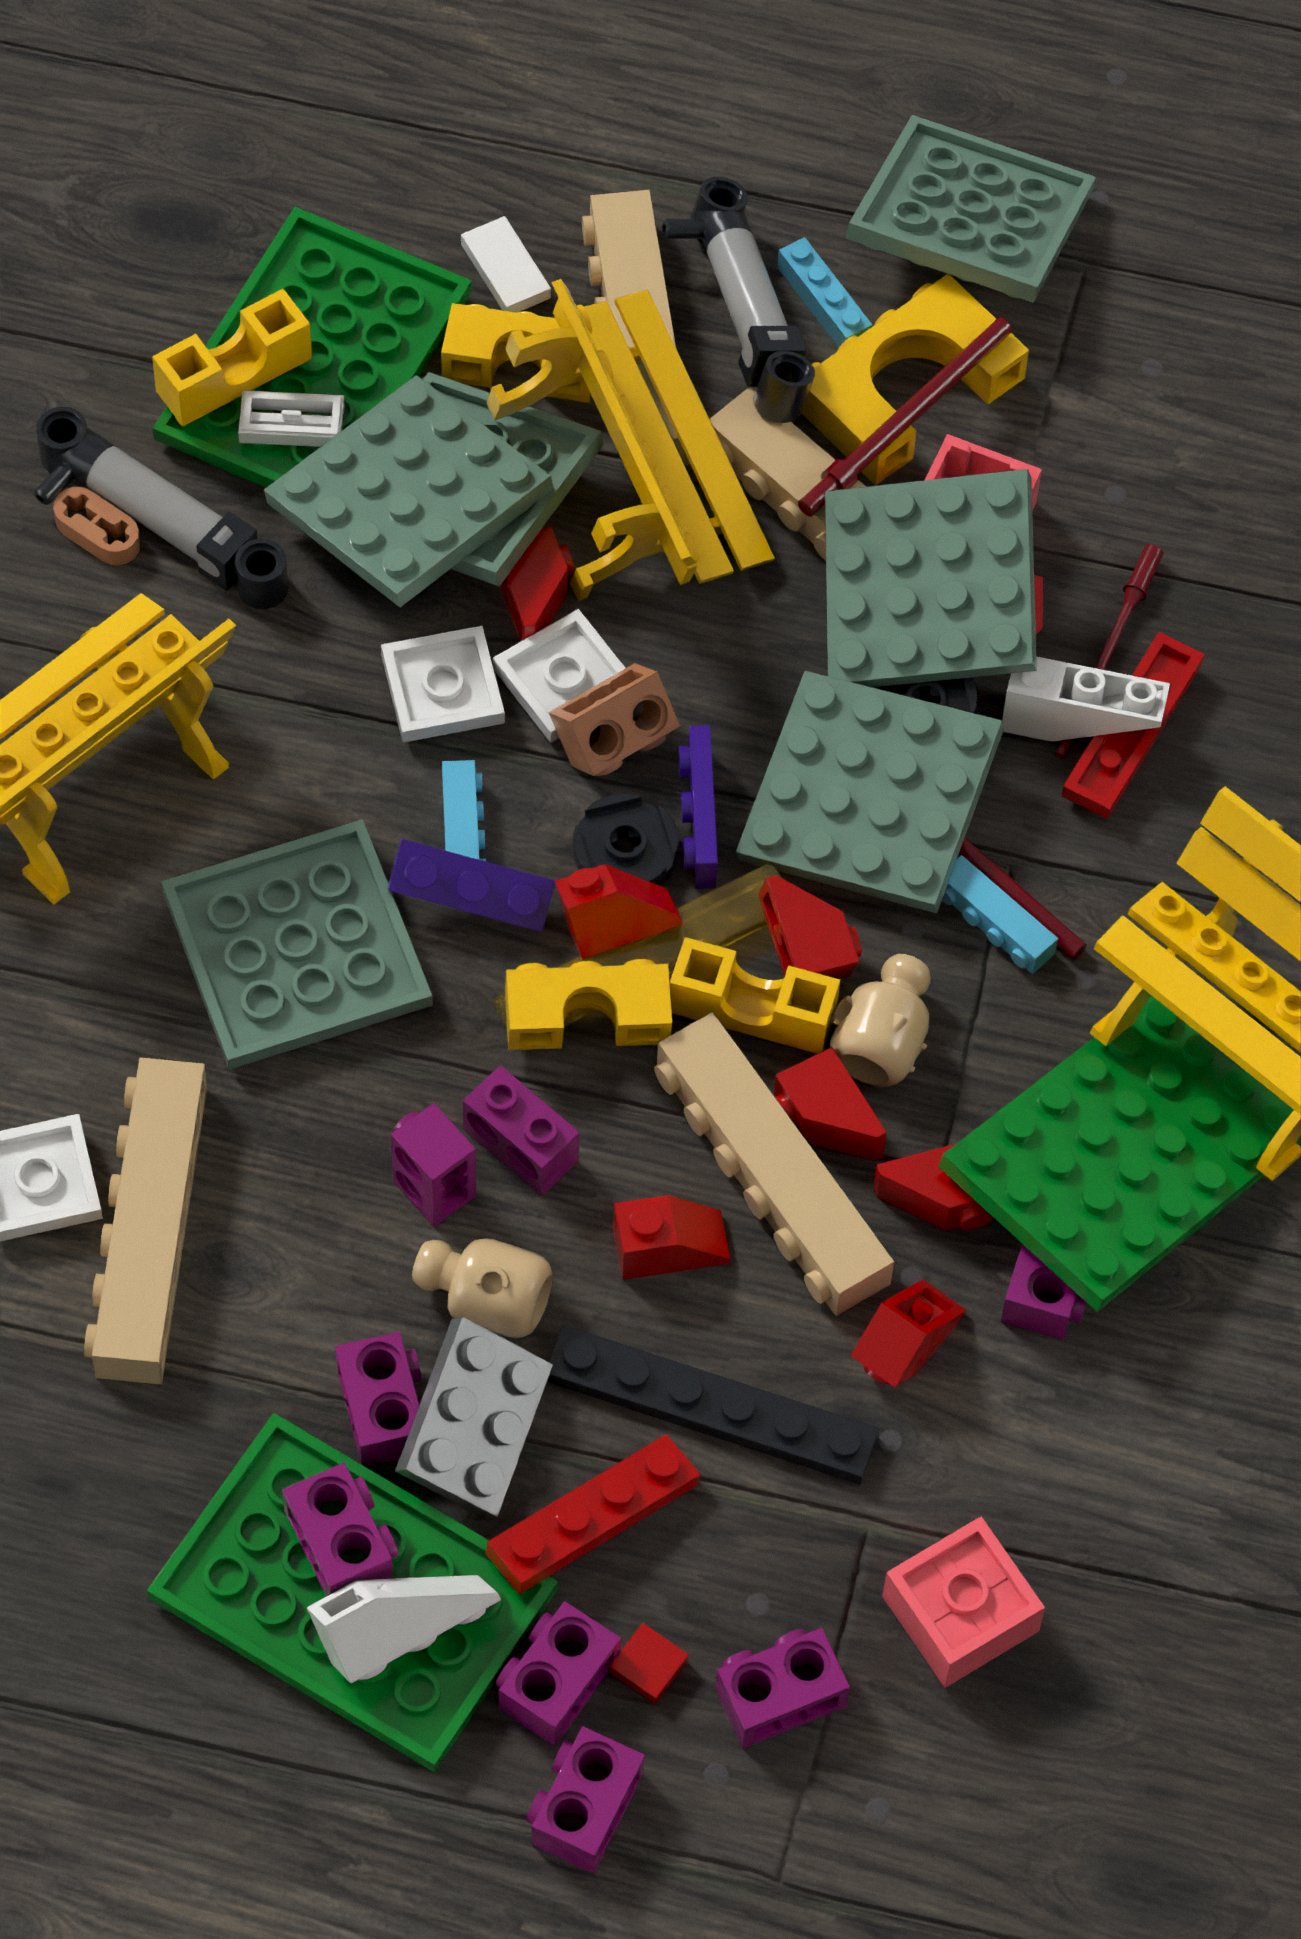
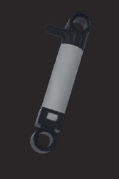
M708 178L703 181L690 219H665L662 223V234L666 239H697L704 244L743 348L738 361L747 387H757L753 397L754 406L761 415L769 420L780 423L793 422L799 418L815 377L814 367L805 358L807 348L799 327L787 325L744 212L748 202L747 192L740 184L729 178Z
M56 407L49 409L41 415L36 428L40 459L43 467L51 474L34 491L35 497L40 503L49 505L73 480H76L197 561L199 573L225 591H228L237 581L238 594L246 605L255 609H269L277 606L284 600L288 593L287 558L283 548L276 542L269 539H258L257 529L230 511L223 517L104 439L87 427L85 417L79 411L70 407ZM64 440H65V441H69V442H66V443H57V442L64 441ZM259 572H267V573H270V574L265 575V576H256V575H254V574L259 573Z

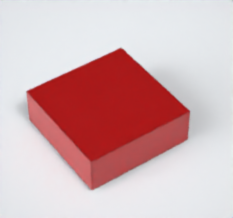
M642 1623L610 1664L609 1673L655 1705L687 1664L689 1654Z

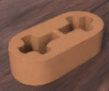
M84 487L67 488L57 495L53 506L57 529L64 536L110 565L127 564L136 558L140 551V536L138 526L130 516ZM82 508H86L87 518L81 514H75L71 518L68 516V510L70 509L78 512ZM107 534L116 539L124 534L126 542L122 543L116 540L110 545L108 544Z

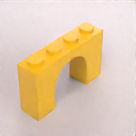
M950 274L945 275L934 284L927 283L915 292L910 301L896 311L890 309L883 313L874 326L859 337L851 336L840 345L837 352L821 364L819 362L812 364L815 370V377L801 413L847 457L896 412L873 385L872 379L881 369L895 361L907 358L929 359L946 366L990 326L996 318ZM1011 333L961 380L989 405L1025 379L1029 349ZM910 426L861 472L876 486L907 464L914 457L917 430Z

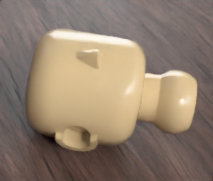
M896 954L889 957L881 969L882 982H869L856 988L851 997L846 996L841 1000L831 1017V1023L836 1028L831 1037L830 1048L833 1047L850 1076L861 1083L878 1087L898 1084L909 1072H914L915 1067L913 1065L916 1058L927 1047L923 1042L930 1025L929 1012L919 997L930 986V971L921 960L907 954Z
M489 1238L474 1240L468 1244L462 1254L454 1252L449 1244L444 1241H426L417 1254L412 1271V1280L420 1289L425 1291L442 1289L449 1292L448 1310L452 1318L463 1316L495 1334L509 1338L525 1337L537 1327L548 1302L553 1276L551 1267L544 1257Z

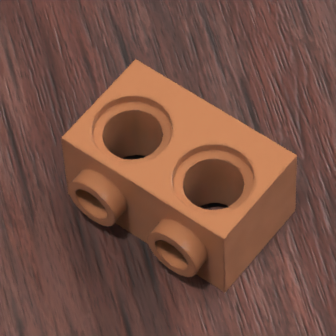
M636 663L548 712L571 766L592 776H602L617 770L623 764L622 760L638 750L646 751L659 746L665 741L666 734L680 727L658 672ZM642 701L643 712L639 719L634 722L633 711L637 704ZM599 726V739L590 747V735Z

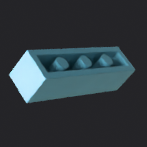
M805 237L779 250L778 270L838 348L849 337H859L872 328V323Z
M475 760L442 761L445 850L479 859V850L485 849V830H478V821H484L483 801H477L476 792H483L482 772L475 773Z
M961 855L956 860L942 901L947 905H953L962 913L964 919L970 925L980 928L994 946L1002 947L1010 954L1011 959L1020 968L1025 967L1030 973L1034 974L1055 955L1058 938Z

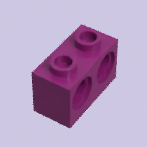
M501 1065L463 1099V1129L539 1195L543 1196L579 1161L580 1132Z
M435 1103L420 1113L413 1111L404 1116L394 1127L393 1133H391L393 1182L428 1222L435 1227L476 1197V1149Z
M1022 1244L1005 1298L1000 1322L1064 1340L1069 1322L1081 1323L1086 1301ZM1043 1291L1051 1292L1060 1301L1044 1303L1035 1294Z
M400 1331L335 1346L336 1369L360 1464L364 1467L399 1460L421 1400L417 1399L414 1383L422 1381L415 1349L405 1350ZM376 1367H385L393 1372L390 1377L383 1380H375L366 1375L371 1369ZM388 1417H398L406 1422L402 1428L397 1430H387L379 1425L382 1420Z
M345 1462L282 1489L284 1512L326 1597L356 1580L393 1579L392 1558L398 1556L396 1544L385 1524L378 1528L376 1527L369 1513V1510L375 1508L370 1491L362 1477L353 1480ZM328 1501H336L345 1506L341 1513L333 1516L324 1515L317 1510L321 1504ZM351 1549H361L369 1554V1557L359 1564H349L340 1558L346 1551Z
M565 1601L553 1616L547 1612L540 1618L529 1637V1642L532 1643L531 1647L521 1660L513 1657L503 1668L496 1682V1686L500 1688L499 1710L554 1747L609 1674V1666L620 1653L621 1637ZM573 1640L581 1643L586 1650L578 1656L569 1657L561 1654L557 1647L565 1641ZM533 1685H544L550 1688L554 1694L549 1699L538 1702L527 1698L524 1692Z
M822 1627L806 1633L804 1629L791 1631L777 1639L774 1647L756 1654L752 1650L741 1651L727 1658L722 1663V1667L717 1669L715 1690L742 1749L847 1707L850 1686ZM805 1664L815 1667L821 1675L815 1680L803 1681L798 1679L791 1670L796 1666ZM755 1685L763 1688L769 1696L760 1702H750L745 1700L739 1691L746 1686Z
M582 1726L574 1743L565 1740L557 1753L551 1771L558 1775L549 1793L540 1790L530 1807L526 1822L533 1824L531 1845L594 1874L644 1775L645 1755ZM600 1764L605 1766L611 1774L606 1779L595 1782L584 1778L580 1771L587 1765ZM572 1813L582 1817L586 1824L578 1831L567 1832L560 1829L555 1824V1821L564 1814Z

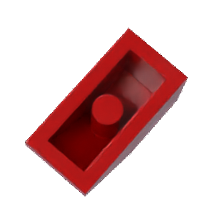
M552 527L540 530L500 585L520 641L525 640L551 624L568 595V575L574 574V565L569 548L566 544L558 545Z
M603 864L594 868L580 869L568 877L555 881L569 932L582 959L683 925L681 916L666 888L609 865Z
M777 875L767 877L758 892V897L784 977L788 965L836 979L849 977L859 963L858 958L862 955V947L856 929L853 926L848 927L843 911Z
M833 1047L776 1074L774 1097L808 1144L872 1161L884 1156L887 1132Z
M955 1144L876 1165L873 1189L877 1198L944 1231L959 1227L963 1230H974L988 1224L994 1218L938 1167L942 1155Z
M670 1195L614 1203L613 1234L622 1280L730 1264L731 1258L721 1210Z
M922 1279L880 1304L852 1352L851 1357L864 1365V1371L872 1379L897 1387L919 1372L961 1321L967 1310Z

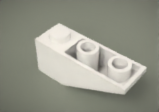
M1037 657V671L1011 673L1002 720L1003 732L1052 742L1161 727L1170 683Z
M478 1575L356 1580L307 1607V1610L332 1665L350 1683H353L358 1679L365 1680L378 1675L386 1668L387 1663L407 1652H415L427 1648L436 1640L437 1635L455 1625L467 1624L477 1620L486 1612V1608L501 1599L499 1594Z

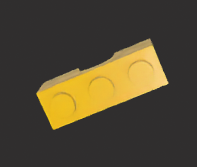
M281 289L240 310V326L236 333L224 344L213 349H207L197 334H194L152 356L156 392L183 427L242 396L243 390L252 391L312 359L310 323L286 291Z
M452 303L441 351L442 377L466 385L491 388L497 368L510 360L505 350L510 333L521 328L524 337H528L540 332L558 329L560 327L556 318L538 316L527 311L516 313L489 309L480 304L462 305ZM539 359L531 362L536 364L541 370L547 360ZM585 380L559 387L547 395V397L590 403L592 396Z
M687 937L684 938L669 983L671 1012L673 1014L699 1020L713 1012L726 1029L816 1054L824 1051L832 1026L831 1017L838 1004L839 979L789 965L785 978L780 980L761 979L745 972L739 967L736 962L737 951Z
M635 959L619 966H601L597 962L582 961L566 968H548L544 964L528 963L513 970H506L505 1002L508 1050L562 1048L564 1020L570 1013L581 1008L598 1009L611 1019L615 1030L616 1046L658 1045L660 1041L671 1036L672 1012L668 964H655L651 960Z

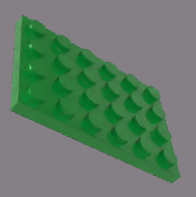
M294 207L207 342L206 348H216L227 342L236 333L240 326V310L284 289L310 323L312 359L252 391L344 395L343 431L414 376L420 377L445 336L452 303L465 304L472 293V280L298 207ZM242 396L183 427L166 406L152 428L154 440L265 488L320 448L317 446L239 443L238 432ZM252 409L251 411L261 413H281V411L277 410ZM301 412L302 415L332 416V413Z
M1151 995L1141 1009L1135 1023L1110 1044L1105 1046L1095 1037L946 1151L942 1155L938 1167L1098 1312L1265 1176L1256 1166L1268 1144L1294 1109ZM1301 1135L1296 1141L1299 1146H1301Z
M273 1413L147 1590V1596L152 1602L435 1773L497 1681L503 1668L511 1660L558 1590V1581L549 1576L523 1593L518 1594L485 1554L489 1540ZM344 1462L353 1480L362 1477L370 1491L375 1508L369 1510V1513L376 1527L378 1528L385 1524L396 1544L398 1556L392 1558L393 1579L478 1575L499 1594L501 1599L486 1608V1612L477 1620L467 1624L455 1625L437 1635L436 1640L427 1648L415 1652H407L387 1663L386 1668L378 1675L365 1680L358 1679L353 1683H350L332 1665L307 1610V1607L326 1596L284 1512L282 1489ZM328 1501L321 1504L317 1510L324 1515L333 1516L341 1513L345 1506L336 1501ZM351 1549L346 1551L340 1558L349 1564H359L365 1561L369 1554L361 1549Z

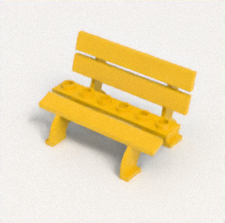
M561 279L551 282L558 296L553 314L560 328L540 332L528 337H524L521 328L510 333L505 348L513 367L539 359L547 360V362L531 379L508 392L504 391L502 384L493 386L486 403L494 421L536 403L559 387L585 380L637 491L642 505L625 508L597 519L591 534L600 552L610 549L615 536L627 535V537L608 554L589 564L576 568L570 584L578 601L588 598L593 584L623 570L638 559L664 551L680 585L690 582L694 573L699 584L731 575L734 570L717 536L720 534L724 535L740 571L773 562L775 557L649 290L615 298L614 303L635 347L629 348L607 301L585 307L581 304L576 306L570 291ZM644 364L715 515L714 518L709 519L638 365Z
M140 593L100 625L92 627L82 634L79 641L0 700V740H2L94 668H98L91 676L0 744V827L6 824L18 839L30 861L22 869L23 875L53 905L69 894L70 889L60 862L45 840L57 810V804L47 790L157 705L177 731L182 743V750L213 780L229 768V762L214 749L212 742L198 719L213 689V683L204 669L223 655L228 640L231 638L236 624L230 619L199 641L170 614L130 646H127L128 642L165 615L164 608Z
M1225 786L1217 793L1200 824L1244 858L1239 857L1208 831L1200 827L1194 832L1176 864L1219 897L1212 912L1205 916L1165 883L1161 882L1130 907L1127 915L1168 947L1167 949L1158 944L1123 915L1096 942L1094 950L1132 979L1134 983L1117 1006L1092 1027L1090 1034L1107 1046L1135 1023L1144 1004L1152 995L1294 1109L1274 1135L1256 1166L1260 1172L1273 1181L1301 1156V1146L1296 1143L1301 1135V1057L1183 962L1189 963L1301 1053V991L1233 938L1237 926V917L1233 912L1236 910L1301 962V905L1258 872V870L1263 872L1301 902V845L1282 831L1283 826L1274 819L1269 821Z

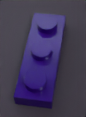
M710 725L689 726L688 746L678 747L679 778L689 777L690 788L689 792H681L682 823H691L692 837L683 838L684 869H694L695 889H716L718 858Z
M401 838L387 890L542 932L554 891L555 880Z

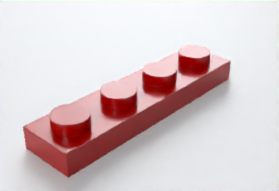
M1158 632L1132 676L1170 683L1161 727L1094 736L1063 785L1061 797L1108 820L1200 670L1205 654Z
M666 1434L489 1540L485 1554L516 1592L521 1594L698 1486L701 1474Z

